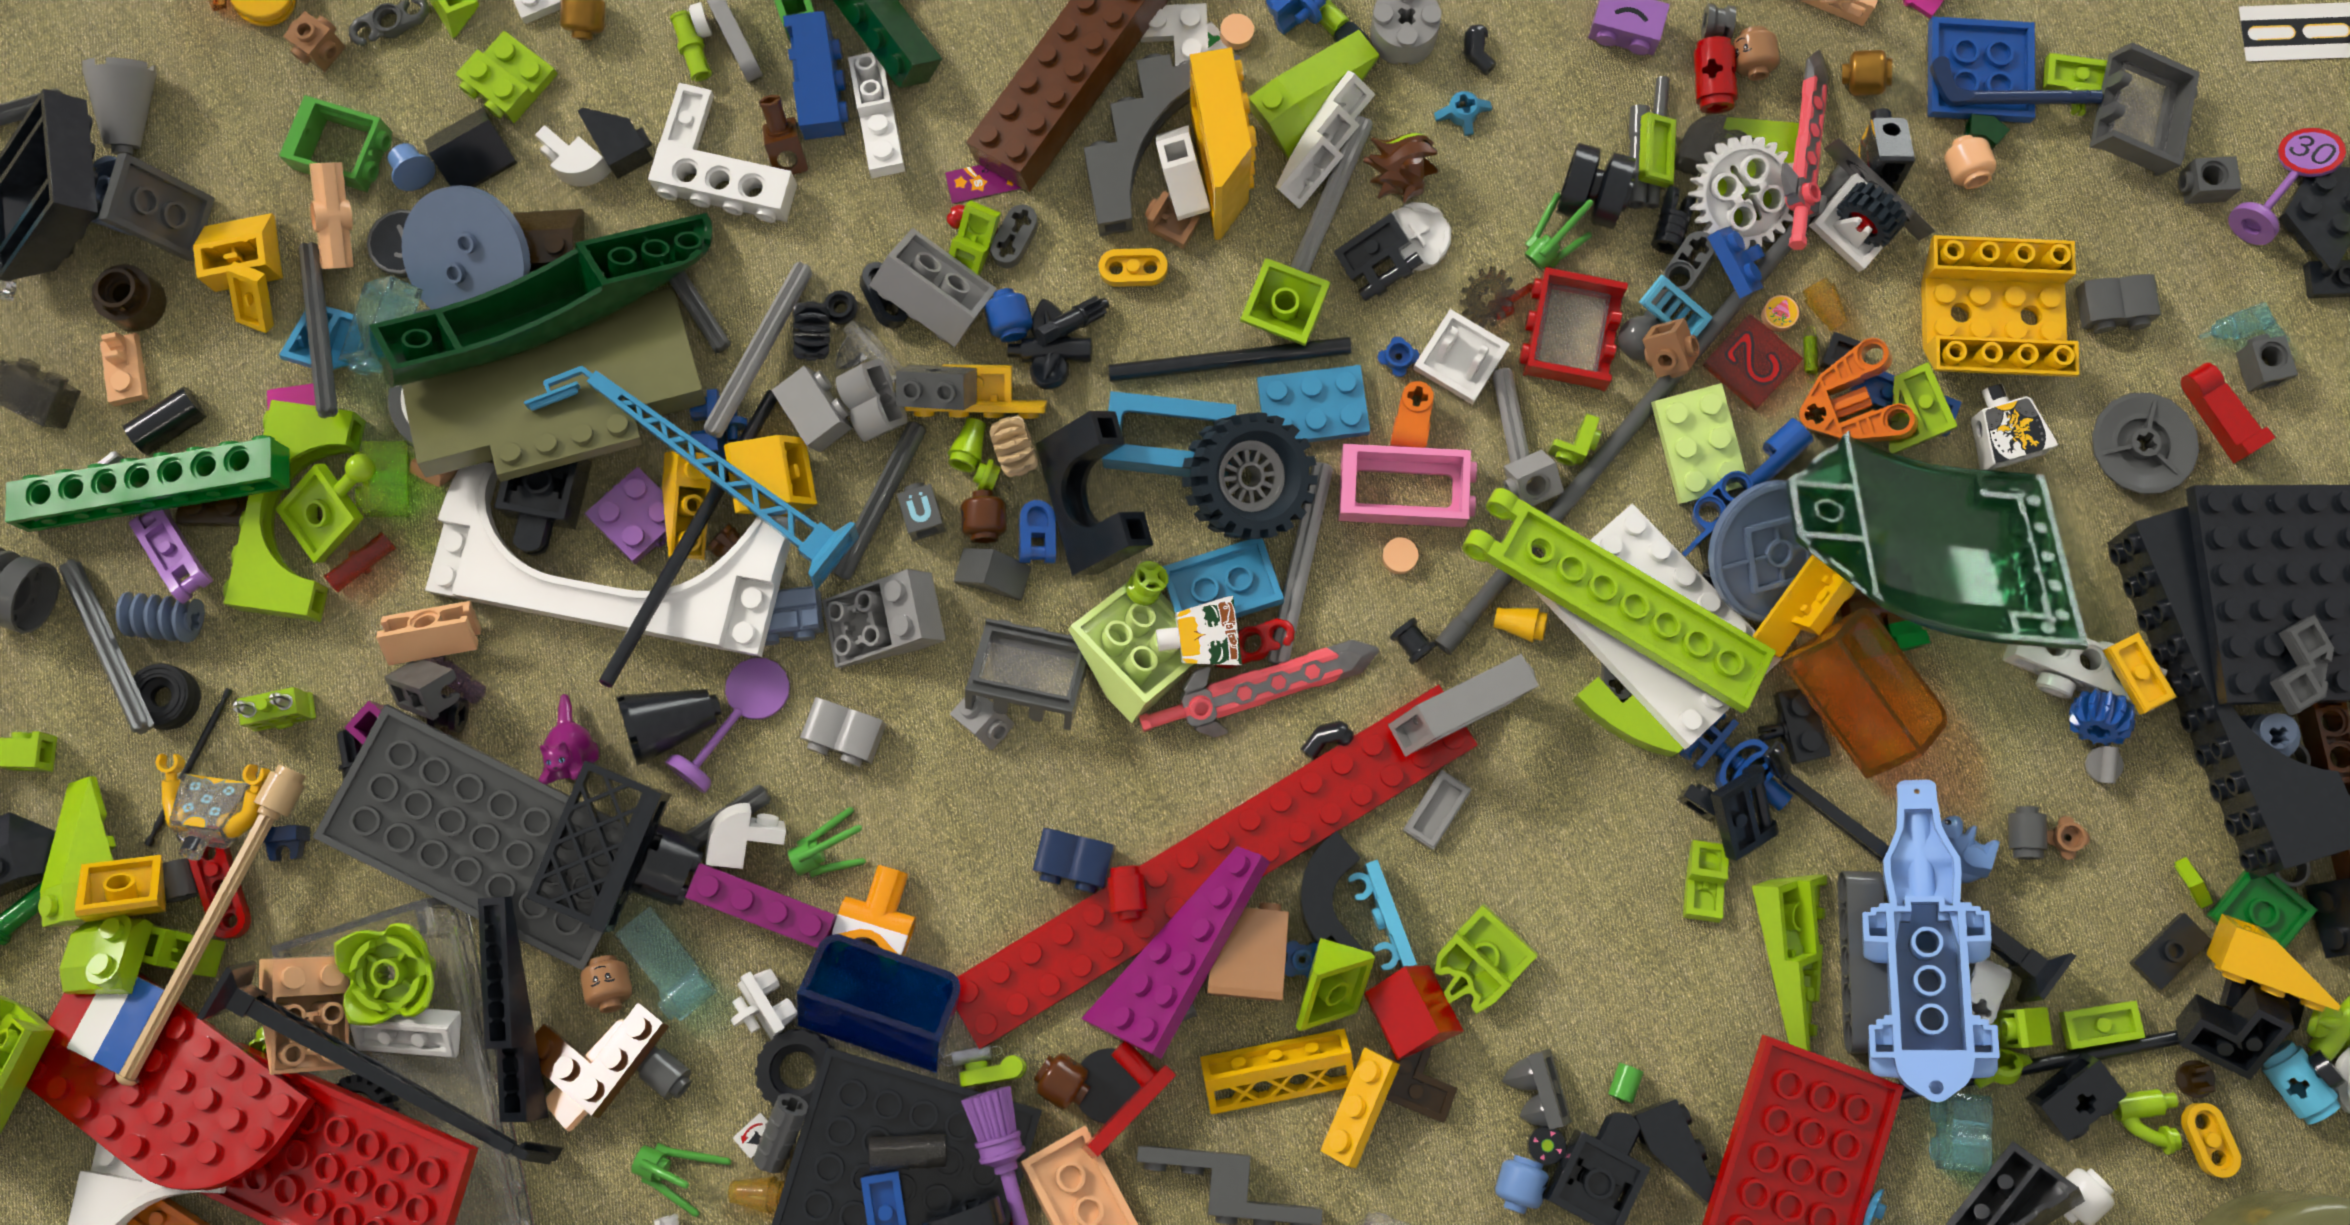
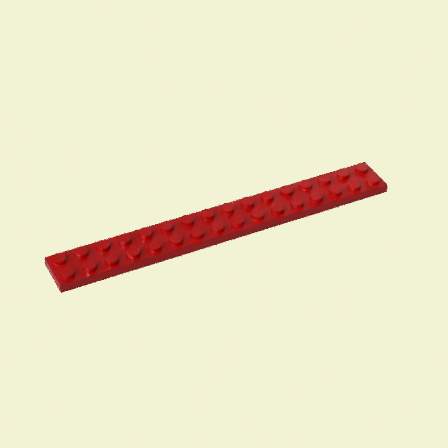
M1438 684L1354 735L1350 744L1336 746L1140 865V874H1144L1147 910L1140 911L1141 918L1119 920L1118 914H1110L1107 885L1105 889L1102 888L1096 894L1089 896L944 984L945 991L979 1050L1142 952L1236 846L1258 853L1270 861L1262 876L1263 878L1322 842L1335 831H1340L1477 747L1478 744L1467 727H1464L1406 757L1403 754L1388 724L1416 705L1443 693L1444 691Z

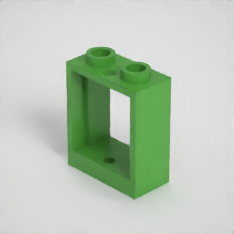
M304 95L279 157L293 170L310 175L309 164L317 163L311 161V158L327 121L367 132L368 136L353 172L350 173L343 170L345 186L368 192L371 183L378 177L379 163L382 156L391 145V129L379 117Z

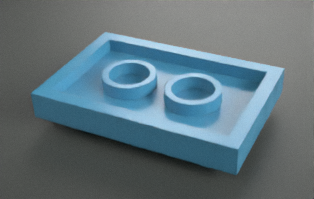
M1361 365L1257 377L1261 413H1267V417L1277 415L1284 418L1283 425L1293 424L1300 430L1295 436L1296 439L1306 438L1308 442L1367 436L1370 434Z
M1263 538L1245 540L1162 566L1168 575L1166 588L1174 612L1228 596H1233L1236 618L1284 603V597Z

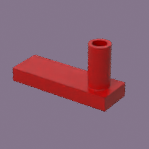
M1126 1042L1121 1043L1111 1056L1141 1087L1082 1147L1092 1159L1098 1157L1176 1076L1167 1065L1156 1070L1133 1045Z

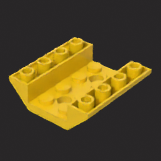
M1934 235L1931 238L1921 282L1922 346L1934 371L2078 377L2080 375L2078 341H2067L2065 283L2076 274L2075 241ZM1959 307L1963 309L1967 315V321L1958 322L1954 320L1951 315V308ZM2029 310L2034 313L2037 319L2036 325L2026 324L2021 318V311Z

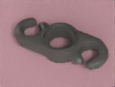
M402 0L397 5L391 3L380 4L374 10L353 20L349 27V37L356 45L365 46L367 40L359 37L357 34L362 27H369L371 29L368 36L370 41H376L380 37H399L404 31L425 21L429 15V5L426 0H411L413 3L418 4L421 9L417 14L410 15L407 12L410 5L408 0ZM388 14L397 15V21L393 26L389 28L381 26V20L384 16Z

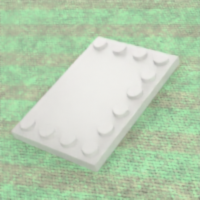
M1633 503L1590 540L1753 637V634L1756 632L1740 614L1732 610L1721 599L1716 589ZM1534 590L1684 750L1692 745L1731 708L1714 696ZM1773 657L1766 674L1782 660L1781 657Z

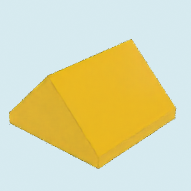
M162 855L81 864L74 910L76 917L85 922L121 915L136 916L166 912Z

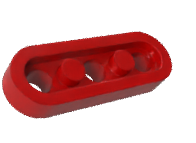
M210 834L198 836L201 840L196 851L188 849L187 852L188 861L205 914L218 892L219 884L223 882L234 862L227 842L219 836ZM214 847L216 855L213 859L209 860L208 852ZM241 884L214 933L219 938L237 939L243 936L250 927L251 915ZM236 915L237 923L234 927H231L229 919L231 916Z

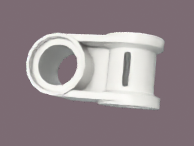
M1985 959L1982 962L1969 963L1972 1005L1974 1004L1973 1010L1981 1016V1019H1988L1990 1025L1997 1017L2001 1001L2009 987L2012 972L2010 969Z

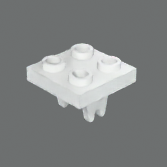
M1450 309L1415 363L1413 370L1473 405L1510 344Z

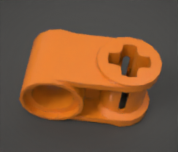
M1414 381L1404 388L1398 415L1395 417L1390 446L1426 448L1434 399L1433 391L1427 383ZM1414 395L1420 396V406L1413 405L1412 399Z

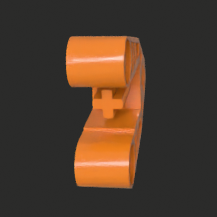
M1879 338L1865 339L1822 372L1799 412L1800 421L1811 432L1848 444L1907 439L1916 432L1918 427V420L1912 409L1906 404L1901 403L1892 404L1876 411L1872 410L1844 422L1840 421V418L1873 406L1866 386L1834 399L1831 398V395L1864 383V380L1888 370L1892 363V354L1885 342ZM1873 348L1883 350L1884 354L1880 362L1873 365L1865 362L1864 358L1869 350ZM1818 408L1822 413H1826V416H1821L1824 420L1819 424L1813 419L1809 420L1810 416L1814 417L1812 411ZM1898 413H1905L1910 418L1909 424L1902 430H1894L1890 426L1892 417Z

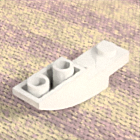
M872 52L848 57L871 178L905 172L902 146L886 71Z

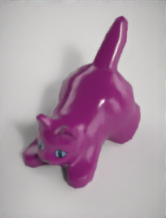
M566 694L560 697L557 725L550 730L544 745L540 746L544 768L539 781L546 785L564 778L575 780L578 778L584 761L593 763L599 760V747L592 740L589 731L573 721L572 704L569 696Z

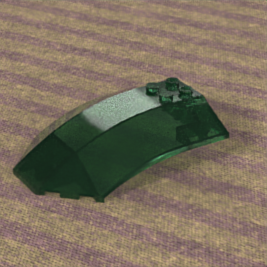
M1849 430L1841 437L1838 443L1830 449H1825L1810 462L1808 467L1799 474L1795 473L1787 480L1786 488L1795 541L1887 611L1923 627L1973 640L2076 650L2087 649L2088 642L2045 475L1968 469L1918 461L1861 442L1851 437Z

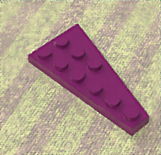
M1236 846L1081 1019L1161 1059L1270 861L1258 853Z

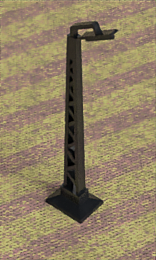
M1778 741L1763 754L1770 772L1782 781L1781 784L1882 863L1890 847L1793 775ZM1991 922V951L2009 964L2007 968L2022 979L2016 1000L2019 1003L2044 1000L2077 955L2067 953L2045 958L2033 948L2027 949Z
M253 960L226 967L197 1016V1019L204 1020L229 1011L242 1018L248 1016L505 1154H512L523 1161L550 1164L552 1161L556 1162L563 1150L560 1146L527 1141L517 1145V1141L267 998L268 993L251 984L257 963Z

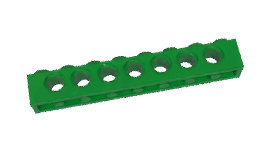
M258 435L254 436L250 441H223L219 443V446L209 448L189 447L186 449V452L174 454L159 452L153 454V457L145 459L124 458L120 460V463L109 465L95 463L88 465L86 469H59L55 471V474L45 476L25 475L22 477V480L6 482L5 522L26 532H33L290 489V449L276 441L274 437Z

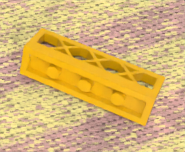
M1345 1028L1200 1057L1211 1115L1347 1088L1354 1072L1352 1053ZM1345 1065L1346 1075L1336 1077L1325 1075L1330 1068ZM1304 1074L1309 1077L1301 1084L1294 1085L1288 1082L1294 1075ZM1267 1081L1272 1084L1265 1091L1258 1092L1252 1089L1258 1082ZM1228 1088L1236 1091L1230 1098L1215 1099L1214 1091Z

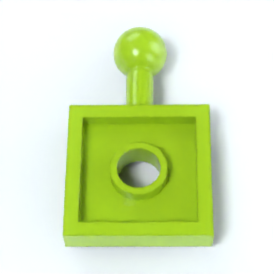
M364 454L351 456L345 464L346 473L339 481H337L325 463L315 464L276 507L275 510L313 563L325 562L364 519L347 493L357 482H366L374 475L375 465L370 457ZM318 505L321 507L323 512L321 522L317 518Z

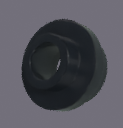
M834 291L824 301L830 311V322L834 324H847L858 313V303L855 297L847 291ZM840 304L847 306L846 311L843 313L835 312L836 307Z

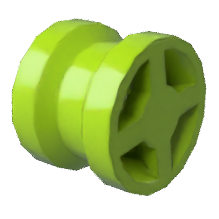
M1144 561L1138 564L1133 575H1131L1126 583V592L1129 598L1143 606L1154 604L1168 584L1166 570L1158 563L1152 561Z

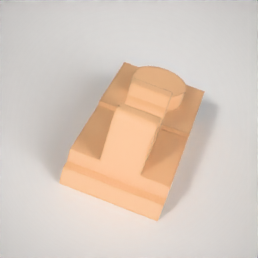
M117 332L101 335L102 342H100L108 403L113 406H119L149 399L139 334L132 333L122 336Z

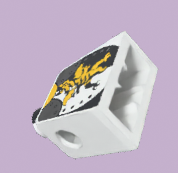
M2003 384L1993 385L1982 391L1988 408L1981 410L1971 419L1982 473L2045 455L2058 446L2056 439L2030 397L2025 396L2009 401Z

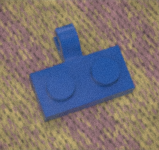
M1731 226L1720 229L1707 237L1740 299L1764 288L1760 281L1762 279L1761 272L1754 263V261L1765 257L1759 244L1744 250L1745 243L1743 238L1737 231H1733Z

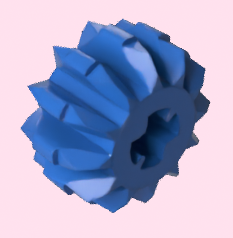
M2097 688L2092 693L2081 691L2080 696L2074 698V702L2069 710L2070 730L2078 733V738L2081 740H2091L2093 745L2097 742L2103 743L2105 746H2110L2112 742L2123 744L2124 739L2130 737L2135 727L2134 704L2126 702V696L2124 695L2116 696L2112 694V690L2107 693L2101 692Z

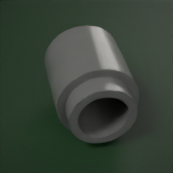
M2035 806L2015 807L2016 813L2008 814V846L2013 851V859H2044V850H2048L2047 814L2039 813V807Z
M654 1046L637 1068V1071L640 1073L639 1078L665 1100H669L673 1096L675 1098L681 1097L692 1082L689 1079L691 1070L664 1048L658 1049Z

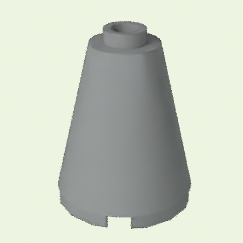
M106 57L105 64L95 65V58L83 60L82 72L103 146L110 148L111 154L114 155L120 153L133 155V150L141 148L157 76L156 66L153 65L148 68L147 62L115 57Z

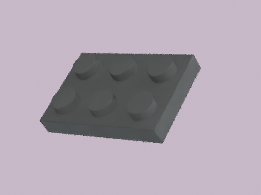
M120 153L117 155L98 219L182 259L195 261L193 244L204 226H207L215 197L127 153Z

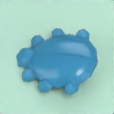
M1885 1189L1877 1191L1870 1200L1863 1225H1873L1875 1218L1883 1219L1887 1208L1886 1205L1881 1204Z

